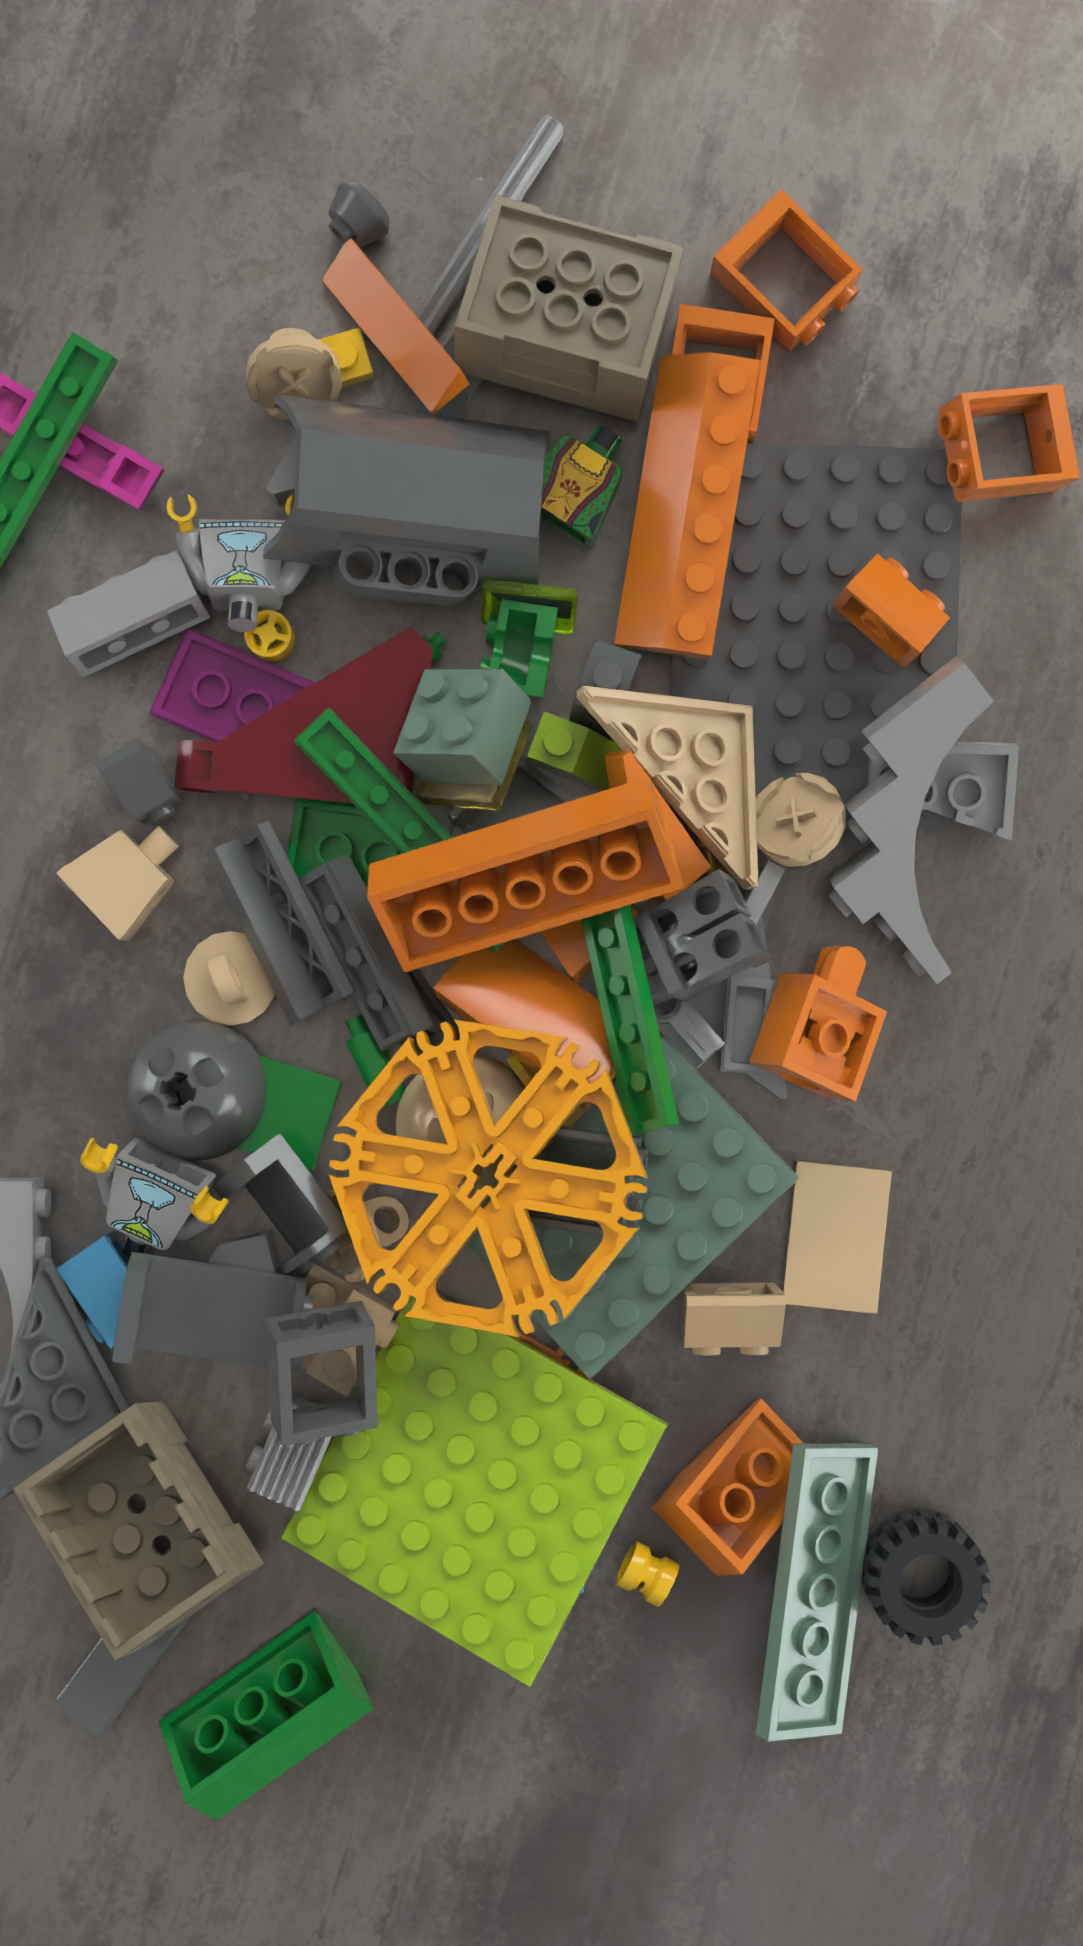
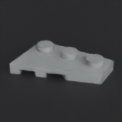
M955 742L936 772L925 796L922 810L937 813L964 825L974 826L1012 841L1019 745L1016 743ZM869 757L868 785L889 770L890 767L887 766L880 771Z

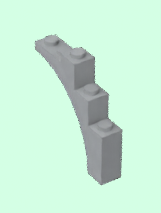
M956 656L862 730V733L870 742L862 749L880 771L887 766L890 769L844 804L852 815L846 821L848 827L863 845L869 840H872V842L828 876L835 889L829 894V897L843 915L848 917L854 912L864 924L879 912L880 914L873 918L881 931L890 941L898 936L908 948L902 954L907 963L919 977L927 972L936 984L950 975L952 971L934 945L920 910L914 874L916 831L925 796L942 760L963 731L994 702L967 665Z

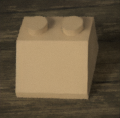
M775 1282L690 1283L680 1293L681 1342L683 1347L692 1348V1354L702 1356L721 1354V1347H740V1353L744 1355L768 1354V1347H781L786 1295Z

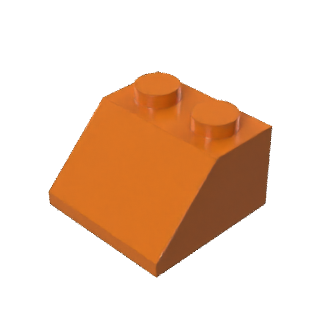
M877 553L849 582L832 607L904 669L924 650L950 617L943 612L945 605L935 594L926 589H923L921 592L907 580L909 574L899 562L890 557L883 559Z

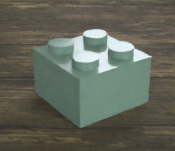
M425 669L393 753L423 782L502 785L532 701L503 669Z

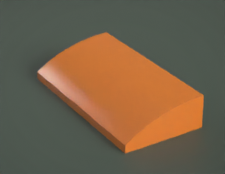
M517 939L507 941L496 952L487 947L462 955L433 987L437 999L467 1022L570 1038L562 1045L558 1052V1057H562L564 1049L569 1044L575 1042L580 1045V1050L573 1058V1064L576 1069H585L594 1058L601 1063L599 1071L589 1078L590 1083H593L601 1076L604 1068L608 1070L611 1081L615 1077L599 1000ZM503 1048L536 1074L541 1069L540 1060L535 1054ZM585 1102L579 1106L587 1112L593 1103Z

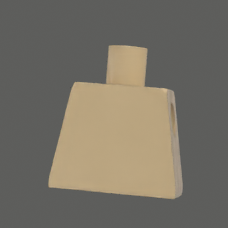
M160 826L141 843L130 833L120 830L61 868L56 874L118 940L129 941L173 885L174 880L160 864L179 845Z

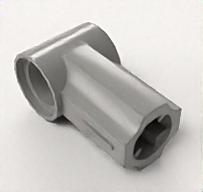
M675 998L676 1005L671 1013L663 1016L655 1014L658 1030L695 1069H698L715 1055L725 1043L688 1000L683 1001Z

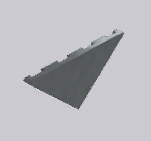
M45 1257L39 1262L0 1386V1501L15 1492L13 1490L14 1487L129 1408L58 1270L49 1257Z

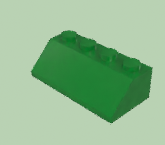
M312 1612L159 1721V1725L185 1803L216 1821L373 1710V1706L357 1669L320 1616Z

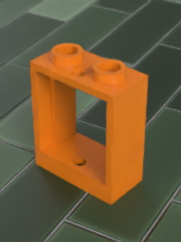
M781 189L714 255L710 274L751 315L775 318L772 335L791 352L801 341L807 346L820 334L826 326L823 319L834 308L841 312L854 300L860 291L856 285L863 269ZM780 229L836 283L795 325L739 272Z
M680 303L671 355L684 354L686 340L754 350V359L761 360L747 443H753L758 427L775 318Z
M1063 384L961 393L939 408L938 429L945 443L948 459L947 479L953 487L955 502L1056 492L1080 478ZM1024 413L1035 475L983 480L972 418Z

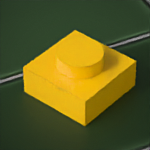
M360 327L318 339L328 345L339 359L342 388L374 378Z

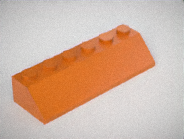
M713 352L665 355L660 357L614 646L707 661L712 656L761 360Z
M646 777L369 864L367 899L405 973L680 890L684 886L665 816L651 779Z

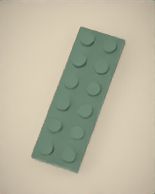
M866 1443L793 1444L756 1735L768 1742L842 1734L878 1448Z

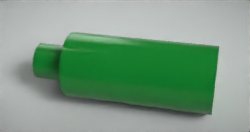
M361 1014L345 1022L352 1037L345 1042L368 1088L391 1060L387 1049L381 1052ZM403 1083L382 1108L401 1099L405 1091Z

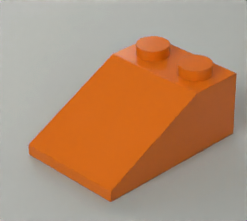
M757 1399L678 1474L651 1508L716 1576L742 1575L783 1523L793 1444L804 1443L762 1399Z

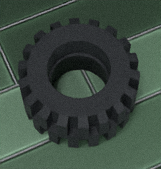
M917 1509V1516L911 1517L908 1511L897 1513L900 1521L893 1525L887 1518L880 1524L884 1530L882 1534L878 1536L872 1532L867 1540L871 1549L870 1551H865L863 1561L865 1570L862 1572L861 1580L866 1588L865 1593L878 1617L884 1625H889L892 1633L901 1639L906 1634L911 1643L922 1645L924 1638H928L932 1646L943 1645L942 1636L948 1634L953 1641L963 1637L959 1629L965 1624L971 1630L978 1623L974 1613L976 1610L984 1613L988 1602L983 1597V1593H991V1582L985 1575V1573L990 1571L987 1561L980 1554L981 1550L957 1522L952 1523L948 1516L939 1512L934 1517L928 1510ZM925 1554H937L949 1560L947 1581L937 1593L926 1598H912L900 1592L899 1582L901 1574L907 1564L916 1557Z

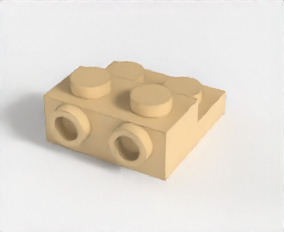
M321 1263L313 1266L306 1276L305 1296L314 1297L312 1310L362 1301L375 1325V1348L379 1345L386 1349L400 1325L392 1320L396 1312L393 1305L356 1283H349L344 1279L345 1277ZM356 1346L303 1357L302 1367L307 1369L306 1374L347 1397L353 1386L357 1388Z

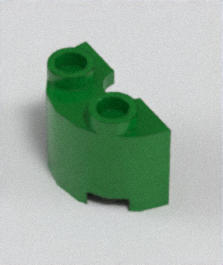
M501 599L499 615L490 614L487 626L486 643L494 644L491 660L482 658L480 669H503L529 698L543 700L558 608Z

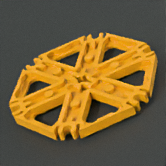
M454 1019L459 1027L460 1040H456L457 1034L454 1027L448 1022H443L440 1025L444 1033V1040L438 1046L431 1045L426 1032L420 1031L417 1033L416 1040L418 1046L423 1051L419 1055L414 1045V1039L409 1037L338 1124L337 1127H349L356 1130L357 1133L355 1136L345 1133L334 1135L333 1141L348 1144L351 1154L344 1162L330 1160L329 1166L335 1170L349 1171L350 1176L341 1178L329 1174L365 1280L367 1284L372 1283L375 1276L384 1270L386 1275L377 1280L373 1291L381 1294L387 1289L389 1284L394 1283L398 1285L401 1296L393 1305L396 1311L406 1308L411 1303L413 1297H416L412 1309L404 1316L518 1337L521 1334L516 1328L515 1315H519V1325L521 1330L527 1335L535 1331L531 1322V1314L534 1310L539 1309L545 1312L551 1326L559 1322V1313L552 1304L554 1300L557 1301L562 1309L563 1319H566L640 1228H631L619 1222L621 1217L630 1221L643 1219L644 1213L629 1210L625 1200L631 1192L647 1193L648 1189L642 1183H627L626 1177L634 1175L646 1179L648 1177L608 1070L604 1068L601 1076L593 1083H590L589 1078L599 1071L601 1063L594 1058L585 1069L579 1070L574 1066L573 1058L580 1050V1045L575 1042L569 1044L564 1049L560 1058L558 1057V1052L562 1045L570 1039L568 1037ZM493 1046L535 1054L540 1060L541 1069L500 1120L495 1123L474 1065L476 1052L482 1047ZM413 1074L423 1076L447 1144L389 1135L379 1129L376 1121L378 1112L408 1076ZM591 1102L599 1107L616 1151V1159L611 1167L605 1170H597L535 1159L580 1104ZM493 1145L494 1147H493V1148L491 1149V1151L486 1155V1157H484V1155L486 1154V1152H487V1151L490 1149V1147ZM504 1156L498 1164V1169L494 1175L499 1181L498 1185L495 1188L486 1185L482 1189H478L470 1197L478 1187L477 1183L480 1180L479 1174L475 1172L477 1167L489 1168ZM516 1164L518 1167L514 1170L510 1177H508L507 1173ZM467 1177L468 1179L465 1181V1183H464V1184L461 1186V1188H460V1187H459L460 1184H461V1183L464 1181V1179ZM378 1183L439 1194L394 1250H386L379 1245L363 1201V1195L368 1186ZM490 1196V1197H491V1200H490V1201L488 1202V1204L483 1208L481 1205H482V1204L485 1202V1200ZM527 1209L592 1220L601 1226L603 1230L602 1242L572 1279L560 1281L551 1275ZM477 1230H479L503 1296L501 1303L493 1309L448 1302L440 1298L436 1291L438 1278Z

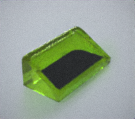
M489 579L483 581L481 600L482 624L488 626L490 614L499 615L501 599L556 607L558 612L554 633L572 634L574 632L578 591L576 589Z

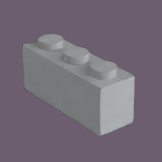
M178 550L166 555L156 556L143 566L126 574L111 577L104 584L81 595L71 596L60 605L47 610L65 657L82 678L211 618L201 594L196 590Z

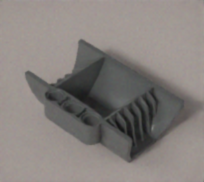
M275 395L274 407L281 408L286 413L297 433L294 506L287 520L263 549V559L333 567V580L336 586L342 592L349 595L440 606H455L474 590L477 584L534 591L539 589V529L544 464L550 431L290 395ZM358 559L365 563L368 568V578L358 580L350 576L346 570V561ZM401 564L409 566L415 573V584L404 585L400 583L394 575V567ZM444 570L455 571L460 575L463 583L461 591H453L445 586L442 581V572Z

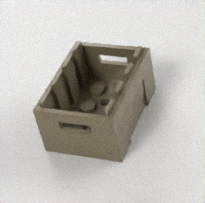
M495 194L455 323V363L465 375L638 422L673 301L684 246L637 234L636 238L547 214L542 212V207ZM547 280L554 284L555 289L551 293L544 294L537 289V284L540 281ZM594 293L601 297L602 303L599 306L591 307L585 303L584 297Z
M164 1401L133 1404L13 1488L115 1661L145 1648L264 1565L239 1523H233L185 1445L188 1439ZM135 1494L142 1495L146 1501V1507L141 1513L134 1512L130 1506L131 1498ZM160 1535L170 1539L171 1548L167 1554H161L156 1550L155 1542Z

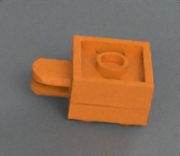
M827 946L821 949L812 974L781 973L749 1063L820 1097L856 1102L887 1011L856 996L866 966V960L862 953L850 946ZM810 1026L808 1038H806V1031Z

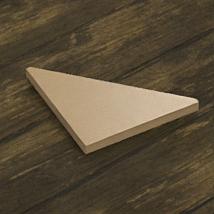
M582 686L578 689L577 699L623 751H631L659 793L744 890L758 887L753 706Z

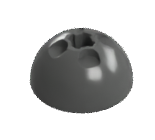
M205 1019L177 1022L163 1028L150 1037L135 1056L127 1080L129 1110L141 1134L160 1150L187 1160L213 1159L235 1150L257 1127L264 1111L267 1096L266 1076L257 1052L248 1040L227 1025ZM188 1075V1077L182 1080V1082L180 1081V1079ZM176 1092H179L180 1098L184 1101L183 1104L178 1099Z

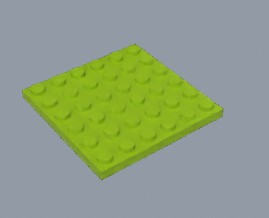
M438 1294V1295L440 1296V1298H442L443 1300L448 1301V1302H452V1301H450L449 1299H447V1298L443 1297L442 1295ZM413 1297L411 1303L402 1309L397 1316L395 1322L400 1325L387 1348L381 1347L376 1356L378 1427L361 1430L354 1435L334 1436L314 1476L300 1511L294 1512L281 1538L531 1687L669 1423L514 1336L404 1316L412 1309L416 1301V1297Z

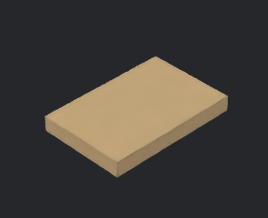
M795 1160L794 1172L800 1178L792 1186L781 1289L786 1295V1304L877 1314L892 1171Z

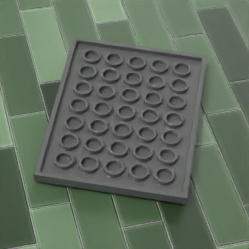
M747 443L712 656L707 661L671 655L670 696L753 706L756 798L772 781L781 777L784 780L790 777H797L795 773H810L824 777L837 789L843 804L847 803L868 786L869 756L862 748L870 742L862 733V730L955 656L957 657L962 502H955L953 487L947 479L948 459L946 449ZM877 553L883 559L890 557L899 562L909 574L907 580L921 592L923 589H926L935 594L945 605L943 612L950 617L924 650L904 669L832 607L844 588ZM666 801V803L671 808L677 819L683 820L678 815V813L672 808V806ZM845 806L846 821H848L852 815ZM928 810L921 811L917 829L948 830L952 828L951 818Z

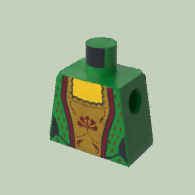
M600 424L586 444L570 434L564 435L546 454L543 474L540 518L590 550L597 540L623 475V469L610 460L622 439L613 430Z

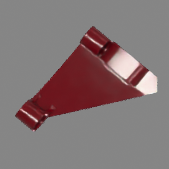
M409 627L218 742L179 740L174 788L201 793L239 792L352 804L294 743V740L326 709L330 708L413 795L415 773L393 752L425 669H431L433 648L412 627Z

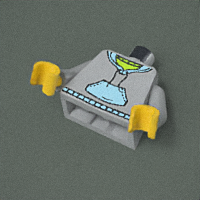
M188 494L191 510L188 515L180 517L175 513L174 501L170 497L167 501V511L172 519L178 521L179 530L175 532L179 555L198 593L210 597L214 610L229 611V628L238 632H250L256 629L257 611L279 610L284 596L291 594L309 572L310 564L263 559L265 545L279 532L286 520L199 519V528L193 526L192 521L198 512L196 500ZM291 495L285 504V511L288 516L294 506V495Z
M90 1137L80 1157L81 1164L96 1175L102 1203L107 1207V1224L109 1227L126 1234L121 1251L129 1258L132 1252L149 1254L152 1246L160 1250H168L176 1240H191L213 1226L229 1203V1200L223 1198L222 1201L216 1200L208 1192L217 1174L182 1158L168 1154L138 1138H134L116 1158L115 1154L118 1150L116 1144L110 1143L107 1149H104L96 1144L94 1138Z

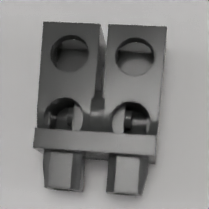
M720 869L660 903L650 912L645 911L634 917L638 925L636 931L643 961L652 956L657 967L655 971L646 975L653 1004H658L674 997L687 1001L697 996V993L712 988L722 980L749 967L757 968L772 960L755 922L749 919L751 913L735 879Z

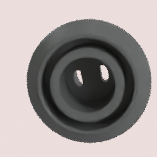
M357 182L342 183L338 187L328 211L332 219L328 226L336 238L343 244L351 238L357 246L362 247L386 236L389 230L390 219L379 201Z

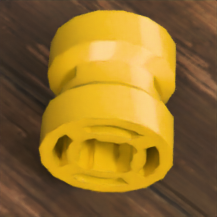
M635 1541L620 1565L615 1585L626 1591L637 1589L638 1592L643 1594L646 1602L660 1607L675 1582L679 1571V1563L668 1557H653L648 1546Z

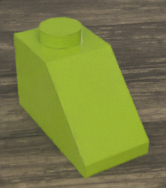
M544 711L529 749L527 761L533 766L596 790L604 791L610 789L605 756L611 751L623 750L614 741L587 727Z

